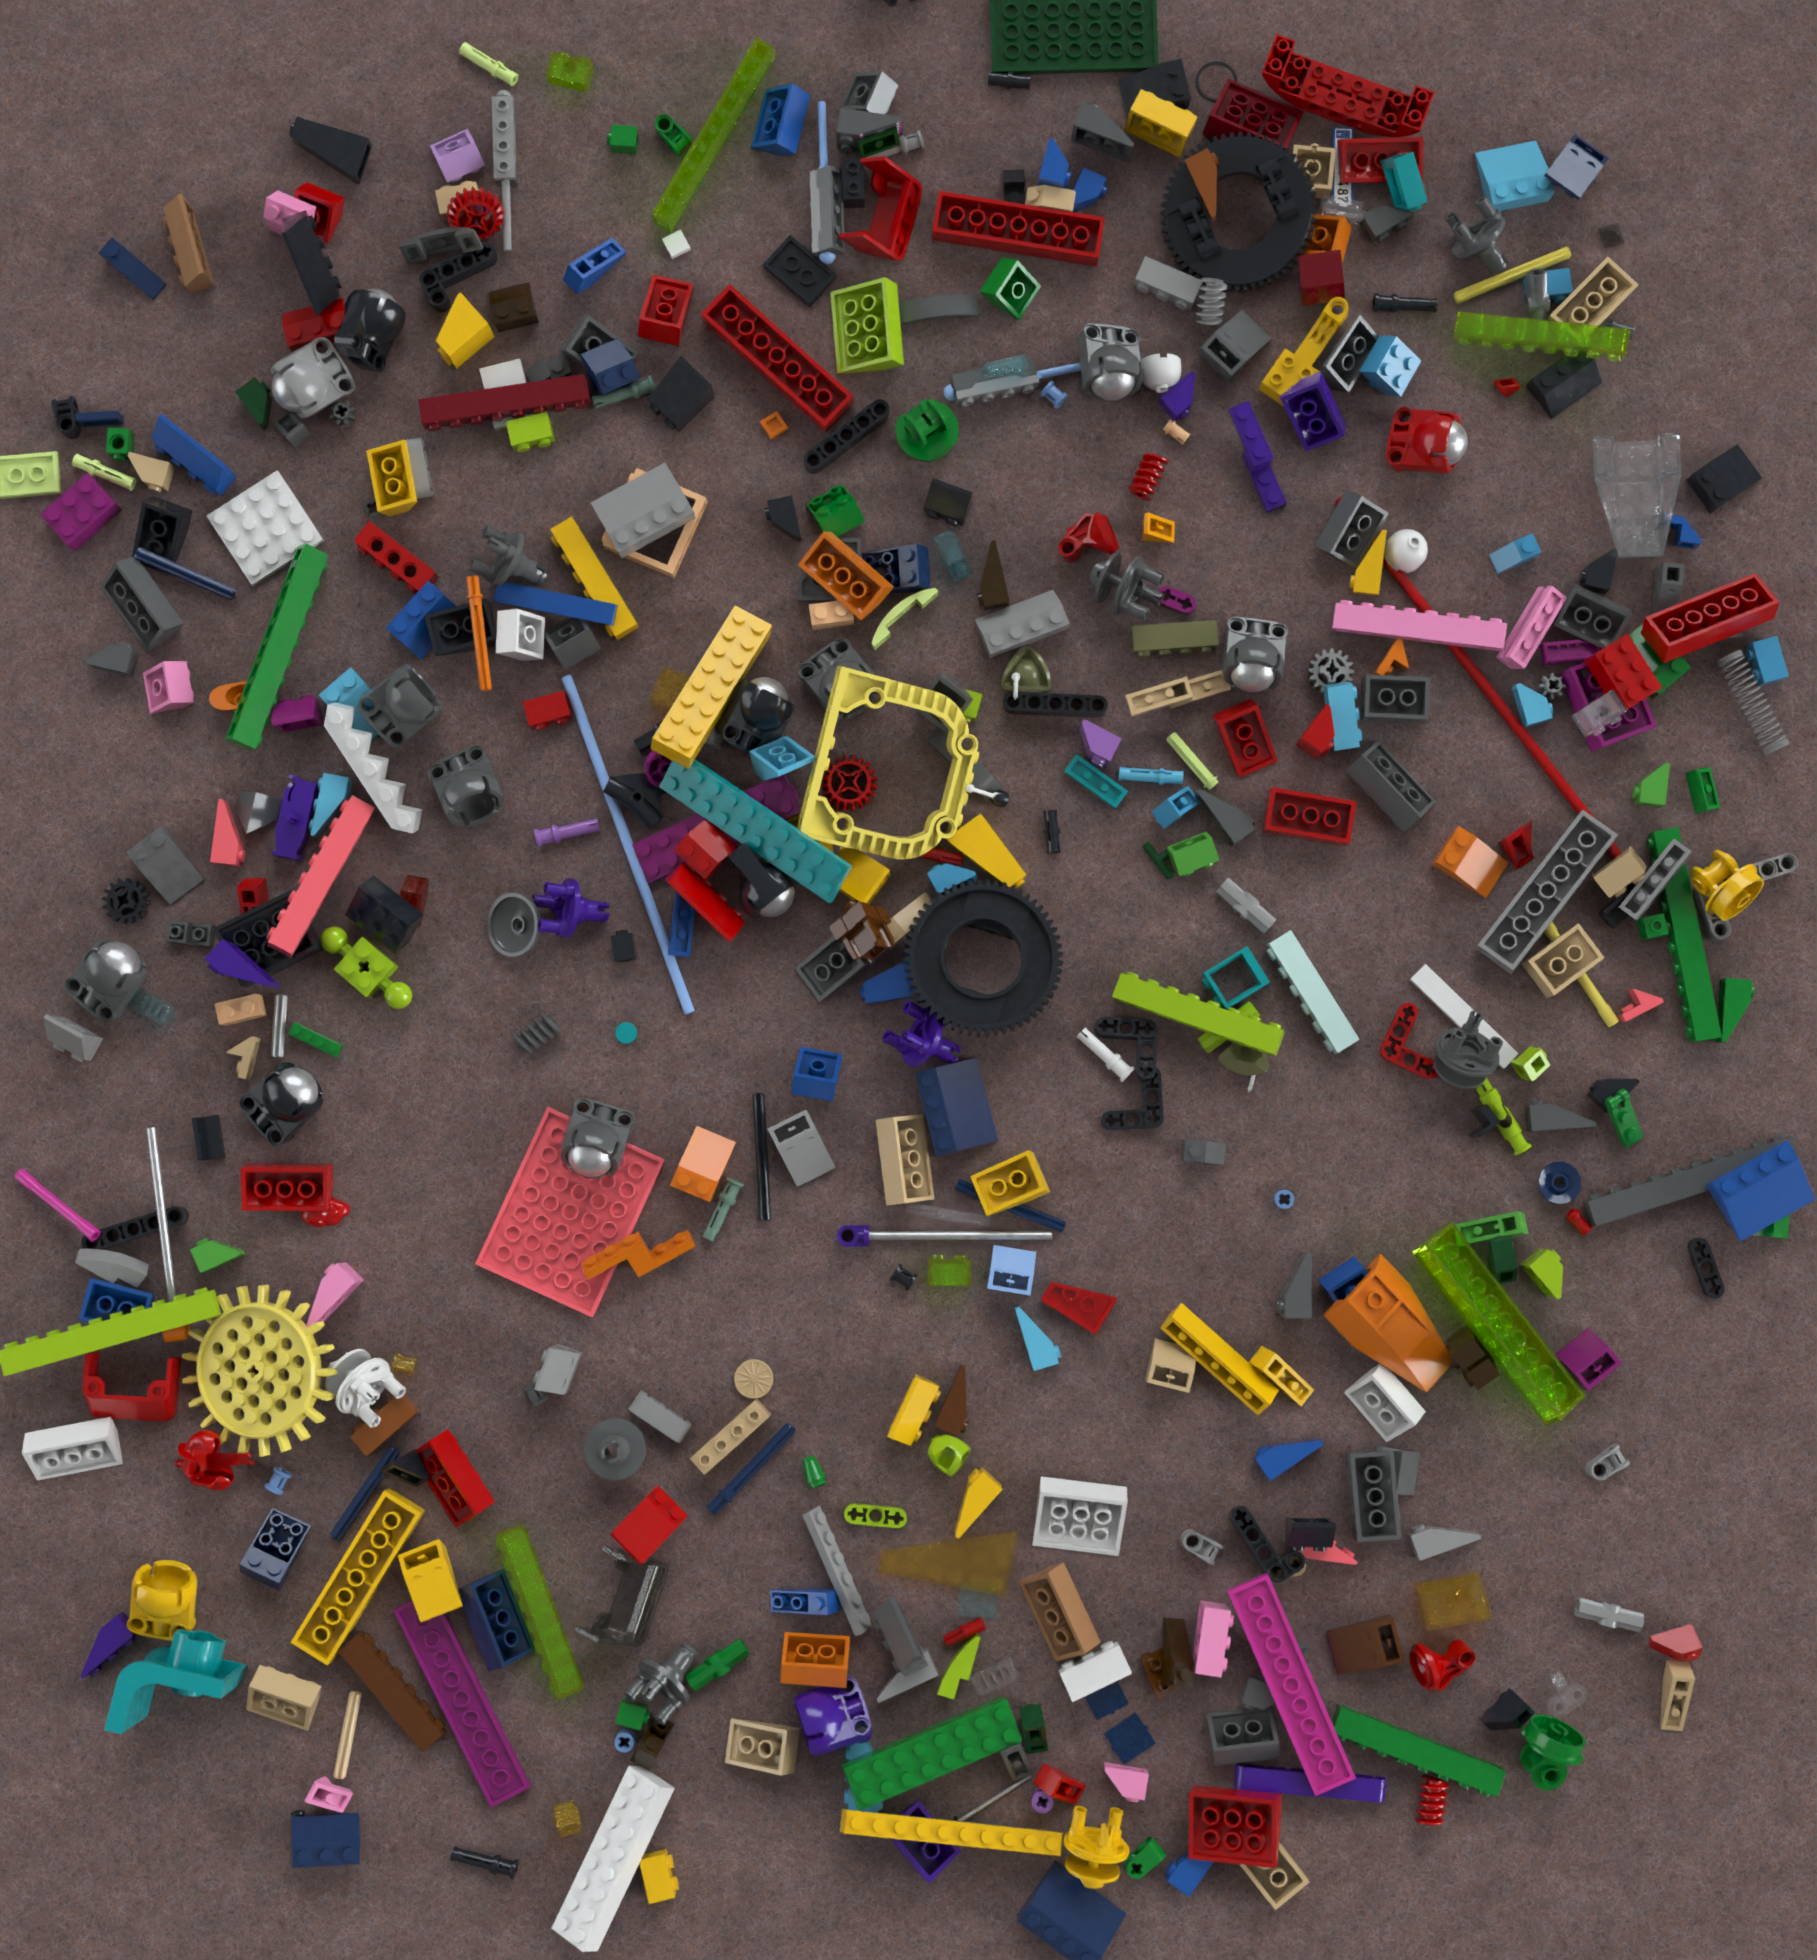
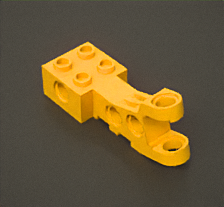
M1335 297L1329 301L1294 354L1286 348L1261 382L1259 387L1261 392L1284 406L1280 399L1282 394L1301 379L1320 372L1312 366L1348 315V303L1344 298ZM1340 306L1343 308V312L1336 315L1332 312V308Z

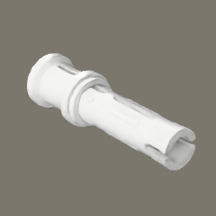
M1086 1027L1076 1037L1106 1063L1107 1069H1111L1120 1077L1121 1082L1135 1069L1133 1066L1130 1067L1121 1059L1120 1054H1114Z

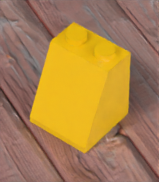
M461 292L457 295L436 339L439 346L437 351L441 354V358L448 366L453 364L456 369L495 337L487 321Z
M841 847L836 855L852 865V868L839 891L851 900H857L858 902L870 905L889 878L890 870L859 850Z

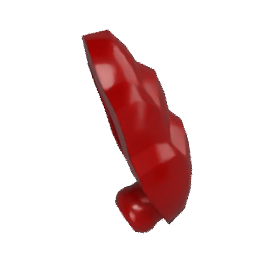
M331 1197L329 1211H301V1219L312 1227L338 1225L340 1220L349 1214L350 1207L347 1203Z

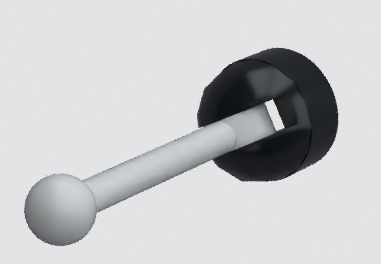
M972 784L966 786V791L969 793L976 792L990 797L995 806L1005 807L1008 804L1009 794L1007 791L998 789L990 793L974 788Z

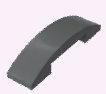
M450 227L415 236L401 243L399 248L409 264L427 260L430 254L462 249L466 253L481 250L483 245L474 229Z
M938 295L899 303L901 325L917 324V321L959 317L961 319L980 316L977 295Z
M940 729L928 742L951 764L953 757L948 752L946 746L948 733ZM961 743L962 748H963L964 750L967 749V748ZM979 761L973 765L972 772L974 777L971 784L974 788L990 793L1002 788ZM979 794L986 802L991 799L988 796Z

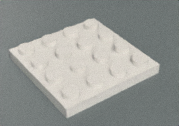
M278 470L207 515V518L252 586L257 585L291 563L297 546L306 543L315 547L324 541Z

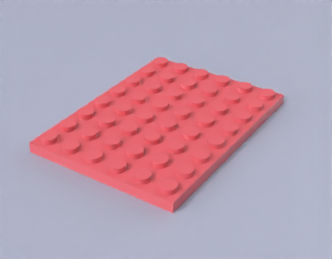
M547 1107L475 1264L593 1318L618 1264L588 1280L584 1274L581 1262L591 1255L600 1253L607 1246L620 1242L627 1235L632 1234L665 1159L627 1143L622 1164L614 1175L610 1177L605 1175L603 1178L594 1179L576 1174L568 1168L567 1163L562 1162L560 1146L570 1116Z

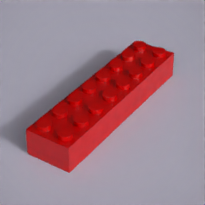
M939 191L932 229V240L1097 267L1105 217Z
M729 284L701 313L702 321L709 329L825 434L854 404V396L732 285Z

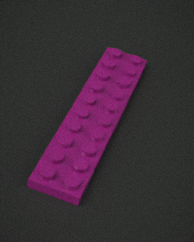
M413 1600L395 1608L393 1611L490 1807L492 1808L530 1788L531 1784L446 1613L421 1623Z

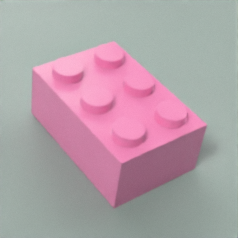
M1200 1600L1192 1652L1194 1672L1196 1674L1222 1677V1671L1226 1672L1227 1658H1225V1649L1229 1650L1231 1639L1228 1636L1229 1627L1232 1628L1234 1615L1231 1614V1610L1226 1604Z

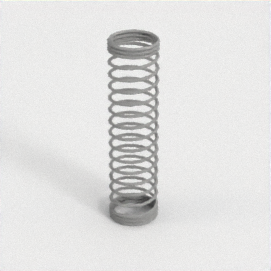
M1740 649L1723 657L1716 663L1718 667L1730 664L1721 671V673L1733 670L1724 679L1737 676L1727 684L1732 685L1740 682L1730 690L1735 691L1743 688L1733 696L1738 697L1746 694L1737 703L1751 699L1740 707V709H1745L1753 706L1745 711L1743 715L1756 712L1747 718L1746 721L1761 717L1750 724L1749 727L1765 723L1752 732L1758 733L1766 730L1758 735L1756 739L1771 735L1760 742L1759 745L1775 741L1762 749L1763 754L1766 756L1790 744L1788 738L1784 739L1786 735L1769 740L1783 731V729H1779L1766 734L1779 726L1780 723H1775L1761 729L1777 718L1772 717L1759 722L1774 712L1769 711L1756 716L1769 708L1770 704L1751 711L1767 701V698L1747 705L1764 694V692L1744 699L1759 690L1761 686L1741 693L1757 683L1758 680L1737 687L1755 675L1752 674L1734 681L1752 669L1748 668L1731 675L1748 664V662L1728 669L1745 658L1743 656L1744 653Z

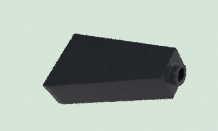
M296 117L295 123H292L290 126V136L294 143L354 183L360 184L372 148L369 138Z

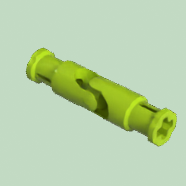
M1486 1077L1483 1083L1486 1091H1484L1482 1086L1475 1089L1480 1095L1479 1099L1482 1104H1487L1499 1120L1505 1119L1508 1114L1511 1117V1124L1509 1126L1502 1127L1499 1124H1496L1504 1139L1510 1142L1514 1149V1155L1517 1156L1528 1150L1532 1145L1526 1142L1521 1133V1127L1506 1106L1502 1107L1499 1092L1496 1088L1492 1087Z

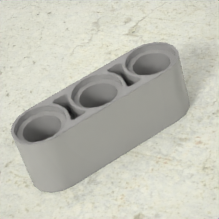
M422 437L407 439L406 443L416 498L432 497L430 472L427 471L426 450L424 451L423 449L425 447Z
M640 1390L628 1408L636 1416L678 1443L683 1441L692 1427V1423L688 1420L685 1422L682 1416L670 1408L667 1410L664 1404L652 1396L649 1398L647 1393Z

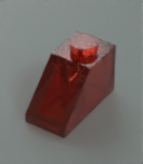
M408 874L400 890V896L423 914L428 897L429 879Z

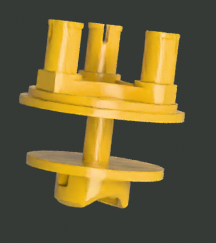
M1082 1806L1074 1807L1071 1827L1065 1834L1063 1841L1066 1849L1072 1853L1066 1858L1065 1867L1069 1873L1079 1878L1086 1888L1098 1889L1103 1887L1104 1883L1117 1880L1120 1875V1868L1116 1863L1126 1860L1129 1856V1846L1121 1838L1122 1830H1120L1124 1812L1119 1808H1110L1107 1826L1106 1823H1102L1101 1828L1084 1827L1087 1809Z

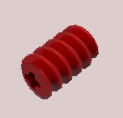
M1145 453L1142 456L1143 461L1139 463L1140 469L1136 470V476L1132 479L1133 484H1130L1128 489L1136 497L1145 501H1152L1147 495L1155 494L1151 486L1158 487L1159 484L1154 480H1161L1162 476L1158 474V471L1165 472V468L1161 464H1168L1169 461L1160 455Z
M1422 1775L1421 1778L1427 1780V1783H1421L1420 1787L1426 1789V1792H1419V1796L1423 1797L1424 1801H1418L1417 1804L1422 1806L1423 1809L1416 1810V1813L1421 1815L1422 1818H1417L1415 1821L1428 1826L1443 1824V1818L1440 1816L1445 1814V1810L1441 1807L1446 1806V1801L1443 1798L1447 1797L1445 1790L1448 1789L1449 1784L1438 1777Z

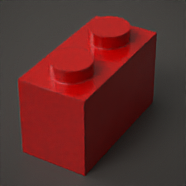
M564 691L522 702L529 727L536 731L545 730L548 728L547 725L554 723L557 726L568 723V719H572L568 699Z

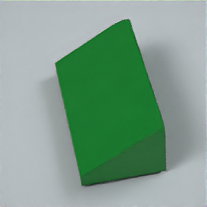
M1710 767L1686 772L1685 776L1695 814L1719 809L1720 804Z

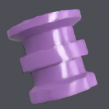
M1037 1787L1033 1791L1032 1807L1039 1813H1046L1053 1807V1798ZM1042 1796L1043 1799L1046 1798V1802L1042 1803V1801L1039 1800L1038 1797Z

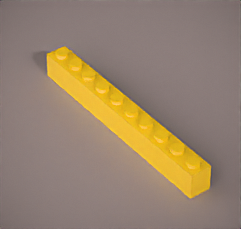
M842 1809L840 1832L844 1834L1061 1856L1062 1833L1057 1831Z

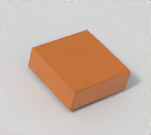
M778 411L759 421L770 440L789 430Z

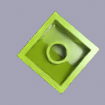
M1538 1248L1520 1266L1547 1298L1557 1300L1561 1298L1563 1265L1559 1262L1561 1258L1553 1249L1550 1251L1549 1249Z

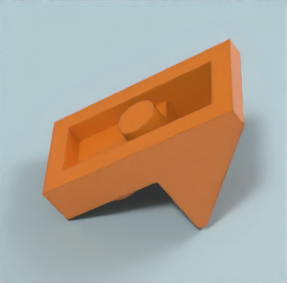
M1398 637L1373 675H1389L1394 668L1391 664L1404 672L1409 669L1401 638Z

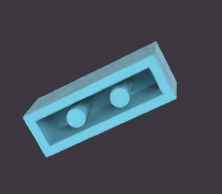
M1350 682L1323 685L1325 705L1328 704L1331 707L1335 737L1331 741L1334 743L1331 749L1337 751L1360 747L1359 741H1362V732L1357 726L1360 714L1358 707H1355L1354 699H1357L1356 687Z

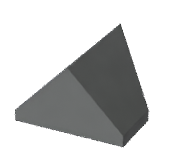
M240 791L236 813L246 834L278 820L282 799L257 792Z

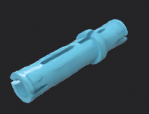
M1119 767L1118 780L1159 783V785H1163V783L1182 785L1183 771L1164 770V768L1151 770Z

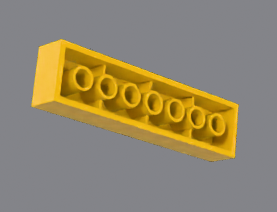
M734 606L652 737L651 749L687 769L690 768L727 708L738 683L746 677L767 643L771 634V624Z
M390 1487L384 1490L290 1643L327 1666L333 1662L426 1510Z

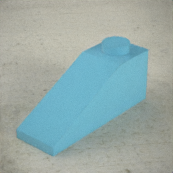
M1019 1306L1014 1307L1033 1370L1036 1371L1059 1364L1058 1358H1061L1058 1345L1053 1346V1342Z

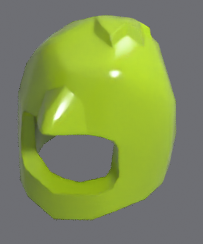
M948 1434L936 1435L930 1440L928 1456L935 1467L946 1475L953 1477L967 1459L971 1448L955 1436Z

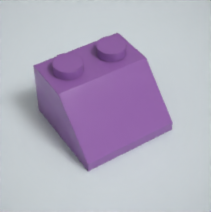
M1083 719L1079 731L1087 756L1092 760L1091 763L1099 768L1103 766L1107 768L1122 738Z

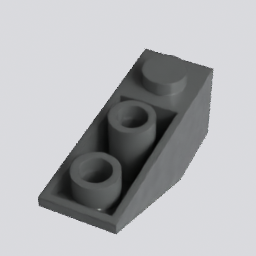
M1663 562L1655 567L1651 614L1679 604L1683 587L1684 564Z

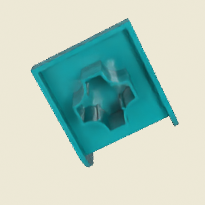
M179 1629L174 1632L171 1646L158 1647L152 1650L145 1657L144 1661L131 1663L121 1671L117 1678L104 1730L123 1734L146 1718L156 1684L169 1686L173 1692L180 1695L192 1697L206 1695L221 1699L243 1683L247 1664L222 1659L226 1640L216 1637L214 1633L201 1630L187 1631Z

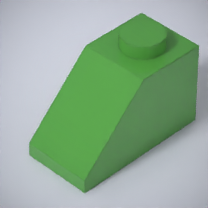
M1670 763L1659 766L1637 783V786H1634L1632 791V799H1635L1634 805L1655 808L1665 806Z
M207 1238L196 1242V1247L190 1249L200 1273H206L245 1255L244 1250L217 1240L208 1241Z

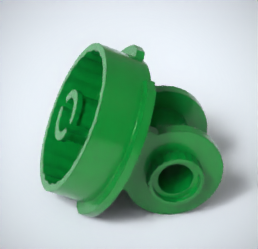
M931 398L920 401L919 406L912 408L906 414H901L896 423V438L901 449L913 459L923 462H932L944 457L956 444L959 435L958 421L952 410L945 404Z
M1544 1714L1533 1715L1529 1723L1522 1726L1520 1732L1528 1741V1744L1524 1746L1520 1753L1522 1767L1530 1773L1531 1780L1537 1788L1553 1790L1559 1787L1567 1777L1568 1770L1566 1765L1576 1766L1583 1763L1584 1756L1581 1753L1586 1744L1585 1738L1566 1722Z

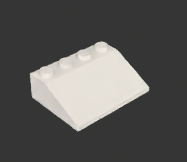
M1041 1477L1032 1546L1119 1556L1128 1502L1127 1487Z

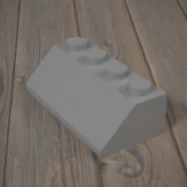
M1054 590L974 619L989 659L1067 630L1070 625L1063 605Z

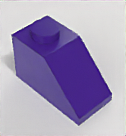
M1193 371L1159 399L1158 403L1173 421L1178 418L1183 420L1191 413L1195 373Z

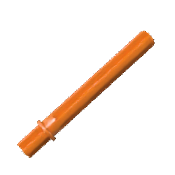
M467 576L468 596H466V599L469 600L479 688L481 691H489L492 689L482 611L481 598H483V595L480 594L479 577Z

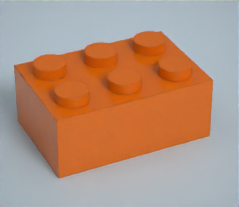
M785 1632L780 1683L846 1688L850 1636Z

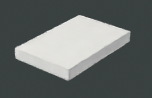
M520 358L479 369L484 389L527 383ZM506 417L502 421L493 422L494 429L507 428L506 421L514 420V418Z

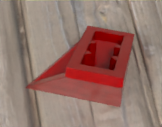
M1532 820L1498 842L1516 869L1534 859L1532 853Z

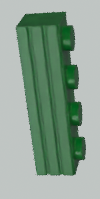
M293 1022L288 1032L289 1035L337 1058L344 1045L297 1022Z

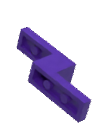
M1249 401L1229 408V415L1245 449L1242 458L1266 513L1285 506L1287 502L1270 466L1274 459Z

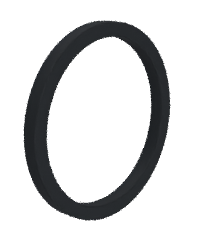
M1219 61L1205 64L1196 76L1198 92L1203 98L1212 102H1216L1217 99L1206 96L1199 86V76L1206 67L1210 65L1225 66L1231 71L1234 81L1237 82L1235 71L1228 64Z

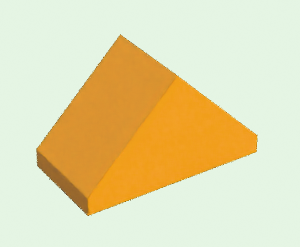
M1145 513L1142 519L1141 541L1174 543L1175 522L1151 513Z

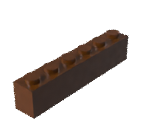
M362 1630L338 1652L423 1753L446 1732L444 1729L445 1724L440 1717H434L430 1712V1705L424 1699L422 1701L416 1695V1688L411 1683L407 1684L404 1681L401 1670L397 1666L393 1667L388 1662L389 1657L387 1653L382 1649L378 1650L374 1645L375 1640L368 1632L364 1633Z

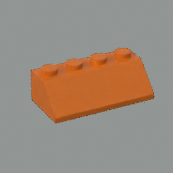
M823 532L798 564L860 620H863L873 611L894 587L832 532Z

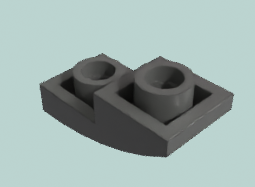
M169 921L166 942L213 947L215 935L213 928L216 926Z

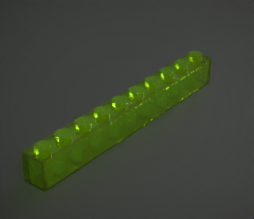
M757 37L755 38L651 213L653 224L672 234L775 59L773 46Z

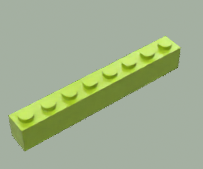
M1132 972L1120 974L1112 995L1114 1000L1273 1057L1277 1056L1285 1034L1284 1030L1281 1029V1025L1269 1022V1024L1260 1022L1261 1018L1250 1014L1248 1017L1240 1015L1241 1011L1228 1007V1010L1222 1009L1219 1003L1211 1000L1205 1003L1199 1000V996L1188 993L1187 996L1180 994L1179 989L1167 986V989L1160 987V983L1152 979H1147V982L1140 980L1139 975Z

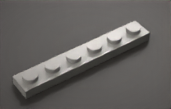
M820 1506L814 1507L802 1516L854 1635H861L872 1627L870 1617L853 1583L852 1575L846 1567L844 1557L839 1551L835 1537L826 1521L825 1514Z

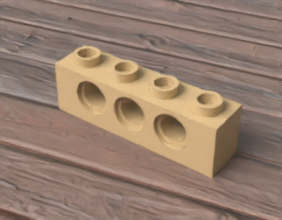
M756 1398L692 1455L691 1461L705 1475L767 1420L771 1414Z

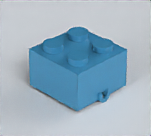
M1379 336L1359 372L1370 381L1368 384L1371 387L1377 388L1383 395L1401 397L1421 360L1397 336Z

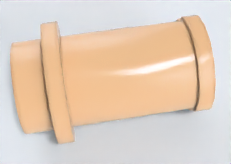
M1170 419L1163 428L1166 435H1171L1182 445L1190 436V433L1176 424V420L1172 421Z

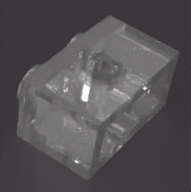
M1611 690L1571 717L1585 737L1592 733L1594 736H1597L1606 730L1604 727L1606 724L1609 723L1612 726L1622 720L1620 715L1627 710L1615 691Z

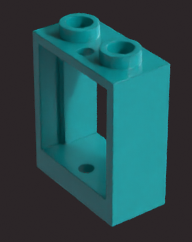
M1414 152L1400 153L1381 161L1395 209L1410 212L1421 209V204L1428 201Z
M1248 946L1201 974L1203 976V979H1201L1203 985L1207 990L1211 989L1215 995L1213 1001L1219 1003L1220 1008L1222 1007L1225 1010L1270 983ZM1241 957L1257 984L1227 1002L1210 975Z

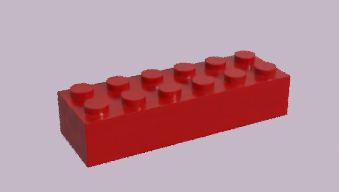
M1754 573L1646 616L1640 634L1662 662L1666 663L1774 619L1780 602L1759 576Z

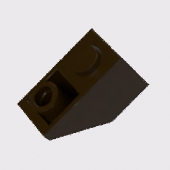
M653 1717L630 1760L649 1771L675 1724L667 1721L665 1725H662Z

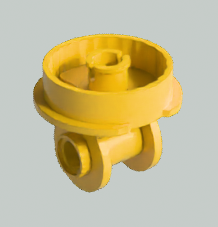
M1715 850L1711 854L1713 862L1708 867L1701 869L1695 866L1690 870L1691 883L1700 894L1710 897L1706 903L1705 911L1711 915L1716 914L1722 921H1726L1742 912L1757 897L1763 888L1764 880L1757 874V867L1755 865L1748 864L1739 869L1737 862L1731 855Z

